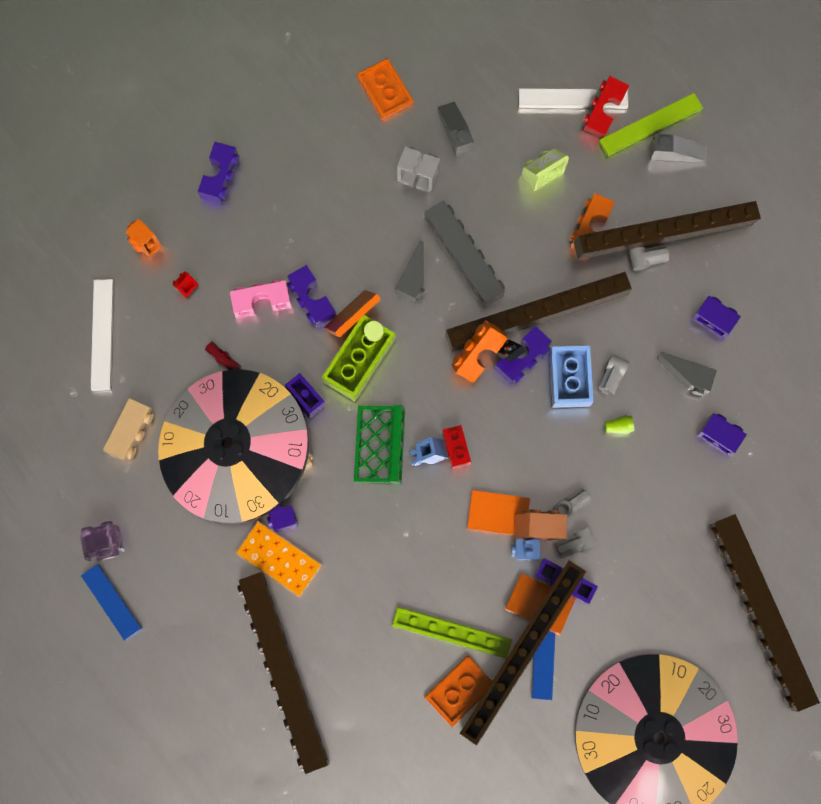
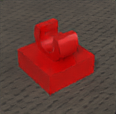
M184 271L179 274L180 277L173 281L172 285L182 296L187 298L199 284L189 273Z

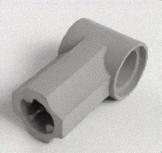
M665 245L647 249L645 247H637L629 251L633 270H642L650 265L668 262L669 252Z
M612 354L606 365V372L599 389L602 392L614 395L621 377L624 376L630 362Z
M581 487L558 502L552 510H558L559 506H563L567 510L566 515L568 518L590 503L591 499L587 491Z
M589 527L574 533L573 536L556 542L555 546L562 559L579 551L589 550L596 547L597 544Z

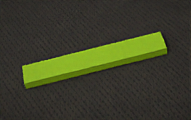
M692 93L600 139L599 144L608 158L701 111L703 106L695 93Z
M398 606L392 624L394 627L505 659L508 657L512 639Z

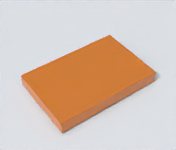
M388 58L356 74L382 120L414 104V100Z
M364 290L335 316L324 329L330 334L341 337L376 305L381 298L376 293Z
M472 490L467 529L514 536L515 515L522 514V511H529L530 498Z
M521 573L505 610L531 621L551 587ZM571 596L551 628V632L558 635L561 634L576 598Z
M467 655L424 697L448 724L453 727L481 700L492 680Z

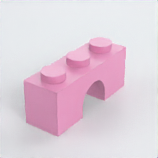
M273 280L270 284L265 285L257 283L250 288L238 287L234 291H230L233 312L236 318L255 315L254 304L261 298L268 299L271 302L273 311L292 307L286 280Z

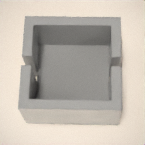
M404 147L397 165V181L413 186L417 175H419L420 178L416 187L432 193L439 175L440 159L431 153L421 154L417 148Z

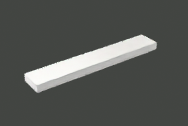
M519 89V108L593 109L591 104L595 96L599 97L601 91L599 89ZM628 90L619 106L613 103H606L603 109H627Z
M113 279L94 280L91 361L92 391H108L112 387Z

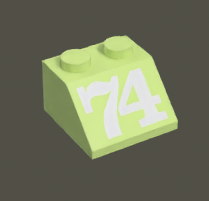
M555 148L551 151L546 150L536 160H529L524 164L522 175L533 191H536L564 174L569 158Z

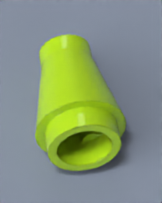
M624 415L610 421H605L607 433H630V431H634L632 416Z

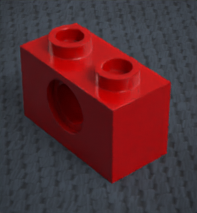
M462 425L443 429L442 435L451 470L470 466L471 459Z

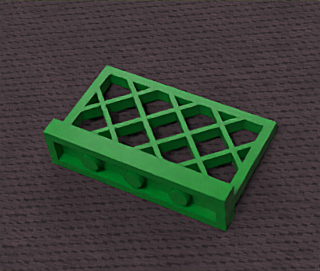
M403 405L358 406L354 482L402 484L405 408ZM363 411H371L375 415L367 423L362 419ZM384 411H392L391 419L384 423L379 416ZM378 418L383 426L375 433L369 425ZM368 427L373 435L365 442L361 438V434ZM387 428L390 431V437L384 442L378 435ZM377 437L382 442V445L374 452L368 444ZM367 446L372 454L364 461L360 457V451ZM386 447L389 450V457L383 461L377 454ZM376 456L381 464L373 471L367 463ZM366 465L372 473L366 478H359V470ZM385 466L388 469V478H380L376 473Z

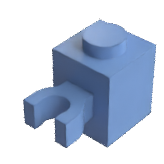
M429 437L415 443L417 450L409 451L410 455H417V459L411 461L414 466L420 465L422 462L434 464L448 458L444 441L434 437Z
M516 539L514 544H511V556H515V560H540V539Z

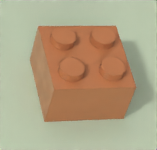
M529 509V511H522V514L515 515L514 539H540L548 541L567 539V515L560 514L558 510L541 512L540 509Z

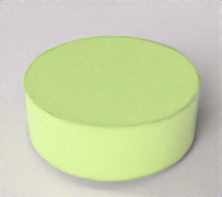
M377 321L368 322L364 328L366 338L370 341L380 340L384 333L383 326Z

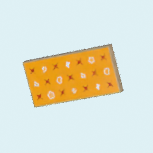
M257 521L236 551L237 555L299 598L322 567L321 563L259 521Z

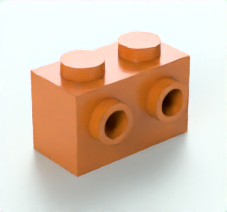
M140 219L131 222L125 230L129 236L127 240L138 253L142 252L148 259L162 247L155 234Z

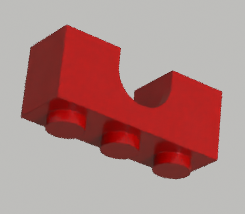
M609 76L607 81L603 80L599 87L601 93L599 97L595 96L591 104L593 110L591 114L587 113L583 120L585 124L583 130L601 139L604 138L613 118L604 113L603 106L606 103H613L619 106L630 85Z

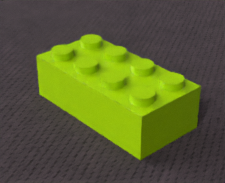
M366 315L359 319L322 376L323 383L356 402L396 340V334L384 326V333L380 340H368L365 336L364 328L368 322L374 320Z

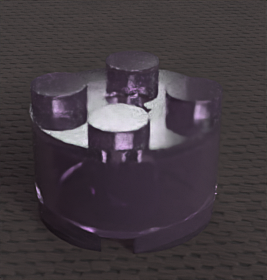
M106 521L98 527L82 528L80 540L84 559L91 561V558L96 557L97 561L119 555V550L124 552L119 526L113 525L112 521Z

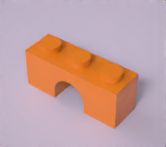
M594 193L592 199L588 198L584 207L587 211L585 215H580L577 222L580 225L578 231H573L570 240L574 242L579 235L594 233L595 231L590 226V223L594 221L605 224L615 201ZM572 242L570 248L575 249L574 243Z
M485 320L477 327L473 337L465 343L460 354L454 357L451 364L457 374L474 383L485 369L481 361L477 359L479 353L483 350H492L497 353L508 337L503 330Z

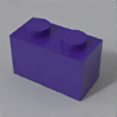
M708 296L693 319L725 339L741 316L738 315L735 309L723 305L718 298Z
M301 373L285 384V388L295 397L309 419L324 408L325 401Z
M713 413L708 417L698 436L731 456L736 453L747 434L743 432L740 426L727 422L723 415Z

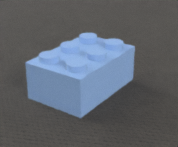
M590 346L551 347L549 363L552 408L590 407L594 402Z

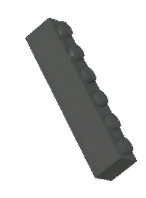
M443 200L425 211V220L483 307L486 308L502 298L505 293L503 282L496 279L494 269L490 264H486L482 251L476 249L471 235L465 233L463 230L465 229L461 220L455 218L453 208Z

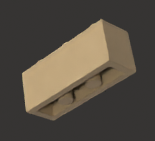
M129 398L103 451L128 463L135 456V448L138 442H141L144 438V430L147 424L151 423L154 411L150 407Z

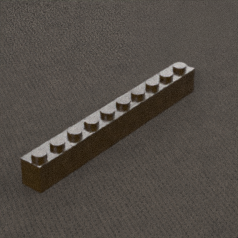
M752 201L579 235L573 243L577 259L579 260L750 226L760 220L761 217L757 202Z
M622 272L447 329L445 336L451 353L464 348L465 343L473 337L477 327L485 320L497 326L508 335L627 296L632 287L626 272Z
M736 514L709 524L711 527L709 529L710 534L719 545L717 547L718 552L726 561L727 573L734 579V589L738 595H741L743 600L742 607L747 614L749 613L752 620L750 625L760 638L758 641L760 648L766 652L768 666L772 671L774 670L777 677L775 678L776 684L785 695L784 702L787 708L791 709V711L799 712L819 704V699Z
M568 560L459 734L476 746L480 743L587 573L586 570Z
M259 572L240 579V585L237 588L240 596L245 598L246 604H244V609L247 616L251 615L253 623H250L253 634L258 636V650L260 654L264 653L266 659L263 662L267 673L270 672L273 679L270 681L273 692L277 691L279 700H276L280 712L284 711L286 717L283 720L286 731L291 732L292 739H290L293 751L297 750L299 758L297 763L300 771L304 770V773L308 774L326 767L330 763L264 573Z

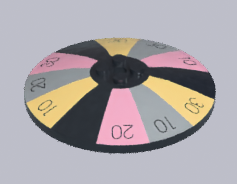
M235 369L217 372L202 378L187 388L169 410L159 438L158 455L160 470L173 497L193 514L206 520L225 524L252 521L280 506L298 485L308 461L309 429L304 412L295 397L276 380L251 370ZM227 438H231L233 441L229 448L224 446V441Z
M661 654L637 655L610 666L593 681L586 691L579 706L575 724L576 751L582 770L595 791L609 804H710L727 784L735 765L738 746L737 727L728 700L718 685L705 672L693 664L676 657ZM657 732H662L665 737L664 741L660 744H657L654 740V735Z

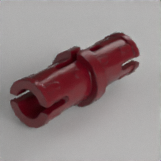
M213 341L205 347V351L213 356L219 365L222 364L228 370L240 369L241 365L232 359L227 351H223Z

